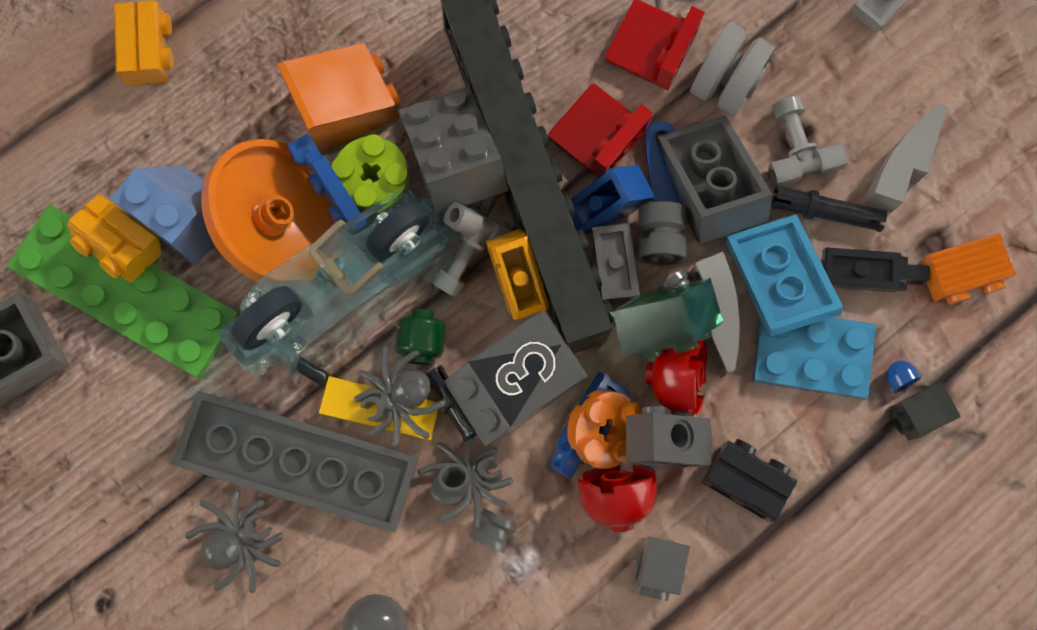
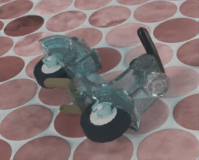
M403 188L398 189L347 223L343 220L337 221L314 244L276 267L253 285L241 301V314L227 324L220 332L221 341L235 356L241 367L249 374L253 372L258 376H262L267 372L268 366L273 368L280 363L291 377L300 373L319 385H326L329 373L301 357V353L320 335L389 287H398L410 281L431 265L451 241L450 234L443 227L445 225L443 222L444 213L436 215L431 200L428 197L417 198L409 189Z

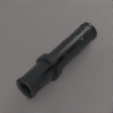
M777 185L774 193H777V196L773 195L772 209L803 214L804 219L812 220L813 217L875 230L880 233L885 227L880 223H886L887 220L886 209H878L820 196L819 192L815 190H810L807 193Z

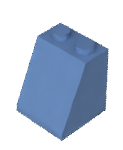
M183 165L135 168L110 198L126 214L158 236L161 242L195 267L214 245L202 214L201 194L204 180Z

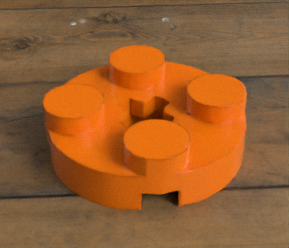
M606 389L593 391L587 395L590 398L585 400L582 406L576 405L570 415L567 428L568 442L571 448L576 450L578 458L582 462L600 469L613 468L620 463H626V416L641 414V409L637 403L632 402L621 393ZM608 419L610 430L604 437L603 434L599 433L600 426H605Z

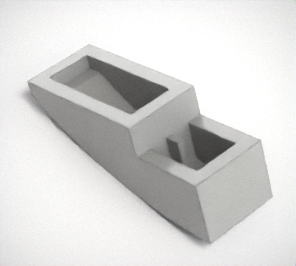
M939 104L927 113L896 144L873 179L864 204L879 209H886L892 213L904 202L909 182L917 184L929 171L947 106Z
M724 252L695 262L690 270L695 284H698L704 290L700 294L702 301L697 302L691 311L705 339L721 379L729 376L736 368L740 331L737 294Z

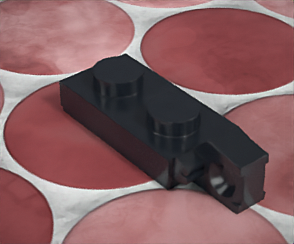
M830 247L822 250V266L833 288L897 292L906 291L907 285H924V282L929 281V266L908 264V257L901 256V253Z

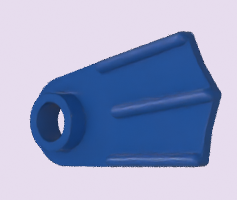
M664 121L653 123L645 134L649 185L655 196L651 201L679 203L659 144L655 140L656 134H667L676 131L673 125Z

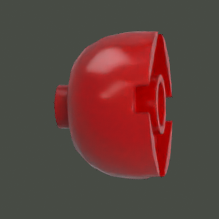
M674 338L667 341L657 351L654 362H647L645 371L646 384L653 385L655 398L662 406L671 411L699 415L702 411L705 395L697 394L701 392L703 384L707 383L708 360L707 346L703 344L704 338Z
M619 464L613 468H595L584 472L582 479L578 478L579 497L583 509L592 520L600 525L610 526L613 532L632 530L634 524L641 522L652 512L656 503L657 481L656 472L653 468L632 464L633 472L619 471Z

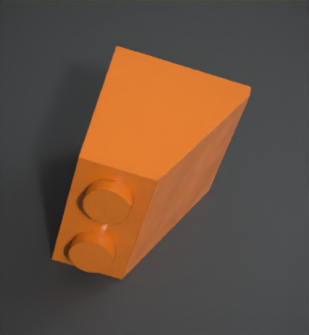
M365 43L295 58L277 64L320 154L399 119L396 105L401 104L398 94L392 83L385 85L381 74L385 73L382 62L377 53L370 55Z

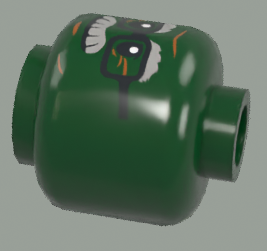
M412 309L411 316H403L397 322L395 352L405 357L413 351H419V356L408 363L433 365V359L440 358L444 352L445 323L440 319L434 318V311Z

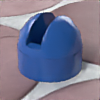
M904 360L895 361L890 365L886 374L887 381L894 393L914 385L921 379L917 369L910 362Z

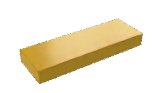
M328 377L319 410L320 415L373 428L382 423L366 420L377 413L378 408L376 404L372 405L369 409L360 407L362 401L358 403L354 401V397L358 394L376 387ZM425 400L421 406L413 409L430 407L437 402ZM439 410L431 414L412 416L407 413L420 428L430 434L428 439H424L416 434L402 420L401 416L400 434L431 441ZM394 417L392 423L384 430L394 432Z

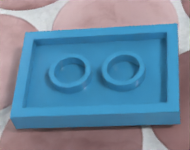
M797 214L727 236L726 245L769 337L841 314L843 305Z
M831 317L769 337L760 318L752 382L865 400L869 396L876 324Z

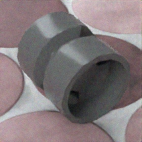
M664 201L650 202L639 206L638 229L644 235L638 239V260L653 265H673L685 262L687 259V238L681 233L687 229V207L680 203Z

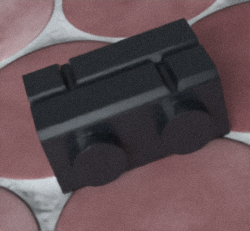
M736 439L734 443L729 440L726 441L719 449L701 483L765 521L775 522L798 480L789 476L791 469L783 463L774 459H770L767 463L755 456L757 449L740 439Z

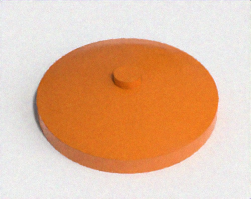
M269 139L241 142L227 150L212 165L205 177L201 194V206L207 231L223 257L247 277L274 287L286 286L290 288L308 284L323 275L318 269L320 264L310 253V248L334 225L328 213V209L331 206L324 195L317 196L311 188L307 179L311 175L305 167L294 164L287 148L288 144ZM345 228L321 250L334 263L339 259L345 245L347 235Z

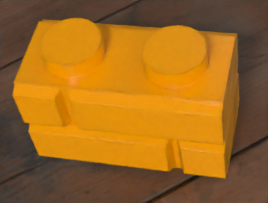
M154 0L137 1V3H115L113 6L116 75L127 86L145 85V83H166L168 81V69H173L174 67L172 50L170 47H167L166 36L172 35L170 15L164 13L159 3Z
M97 194L85 205V209L79 210L68 220L67 226L71 235L69 240L71 245L81 255L87 257L89 254H92L100 260V267L113 278H117L120 275L129 283L133 282L144 272L146 267H149L161 255L159 237L101 194Z
M519 229L485 241L501 292L504 295L503 298L507 311L513 320L521 319L550 308L528 236Z

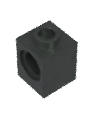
M942 382L890 406L893 412L892 422L901 435H905L908 441L928 434L961 417Z

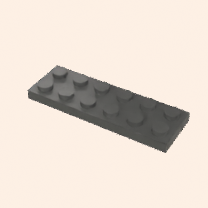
M197 391L171 465L396 533L419 457Z

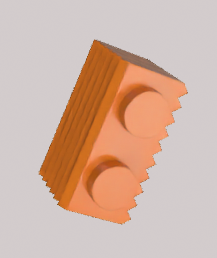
M999 233L928 254L919 261V265L929 266V281H926L934 303L946 300L948 306L970 299L969 293L981 289L983 295H987L1006 288L1004 281L1015 276V270L1010 262V256L1007 255L1004 242L1001 240L1002 236Z

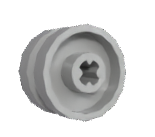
M730 21L703 63L690 89V93L707 102L715 96L721 85L726 86L719 98L718 109L735 118L746 99L752 97L767 71L765 67L773 55L776 46L759 37L752 42L743 56L740 52L747 40V30Z

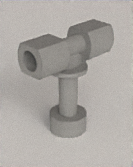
M790 96L772 105L776 121H785L794 149L788 152L789 158L771 162L768 167L769 176L774 188L777 185L785 186L799 182L802 175L818 171L819 175H824L845 169L849 162L842 143L818 149L816 143H808L799 118L805 112L800 96Z
M453 202L448 207L443 222L452 229L461 232L458 237L463 243L447 271L439 268L432 283L444 292L458 297L465 285V282L460 277L476 249L484 251L486 248L485 241L513 230L489 217L483 221V217L472 209Z

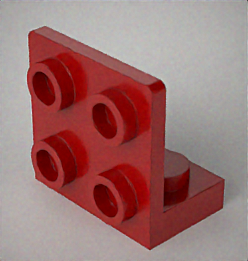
M633 0L605 55V61L669 91L699 31L705 12L691 6L686 18L681 16L677 18L643 1Z
M592 83L549 131L548 139L593 175L600 178L609 170L615 168L645 134L654 113L641 104L633 114L603 89Z

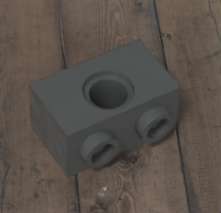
M643 407L642 414L626 416V463L681 468L711 466L710 419L694 417L693 414L671 411V414H666L665 407Z
M650 536L641 538L632 579V585L641 587L639 595L668 601L669 594L680 595L690 546Z

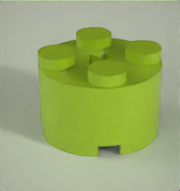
M371 134L347 144L333 161L332 169L363 218L380 221L382 220L380 216L384 212L389 215L407 203L411 189L409 169L403 153L392 142L383 139L379 135ZM373 176L375 178L378 177L379 179L378 181L373 183L372 180L368 178Z

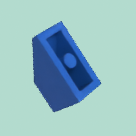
M639 165L612 168L571 198L575 209V216L572 217L576 231L582 229L584 235L590 234L592 227L607 226L625 218L638 210L639 206L655 198Z

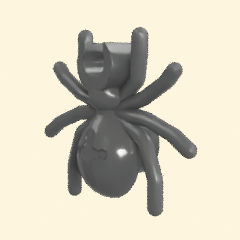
M383 347L381 350V368L384 383L371 373L360 370L358 371V376L366 378L378 388H371L354 397L356 403L362 401L361 408L369 409L372 405H377V413L366 420L382 423L370 431V435L375 436L382 432L392 423L394 417V437L391 445L394 448L397 447L400 440L401 416L402 420L416 434L424 439H428L430 434L420 428L407 413L412 416L431 414L442 408L445 402L441 400L430 407L413 409L421 406L428 397L430 380L426 374L419 370H408L399 376L398 374L409 361L419 356L420 353L419 351H413L403 357L392 371L390 380L387 364L388 348Z
M470 438L466 445L464 464L463 460L449 447L440 442L436 444V448L445 452L456 463H433L418 469L417 473L423 475L433 470H441L431 484L432 497L438 503L446 506H453L462 502L453 511L440 516L439 522L455 518L471 503L473 497L475 514L473 527L478 528L482 516L479 493L493 504L503 508L507 507L506 501L496 498L485 490H496L513 483V479L510 477L502 480V469L492 474L487 473L489 469L497 467L496 458L490 457L498 452L496 447L480 453L472 462V451L476 438Z
M237 489L234 490L231 498L232 521L214 504L201 500L200 506L214 513L225 525L219 522L200 525L187 532L185 538L191 539L201 532L218 529L219 531L207 537L201 547L203 562L211 569L222 570L229 568L237 561L230 574L215 584L214 589L219 591L229 585L242 570L245 558L249 574V592L254 593L256 591V573L251 554L269 566L279 567L281 565L279 560L266 556L256 548L265 549L278 543L283 539V534L278 533L265 541H257L267 538L273 529L268 527L262 533H257L254 530V523L265 515L251 514L262 507L264 501L258 500L241 513L239 520L238 499L240 491Z

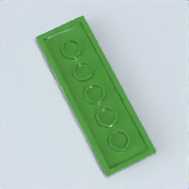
M48 204L6 267L194 377L201 379L240 315L154 264L146 267L144 272L130 283L120 275L117 278L109 276L100 267V260L92 254H89L87 257L81 255L71 245L69 241L71 235L67 224L68 220L72 217Z

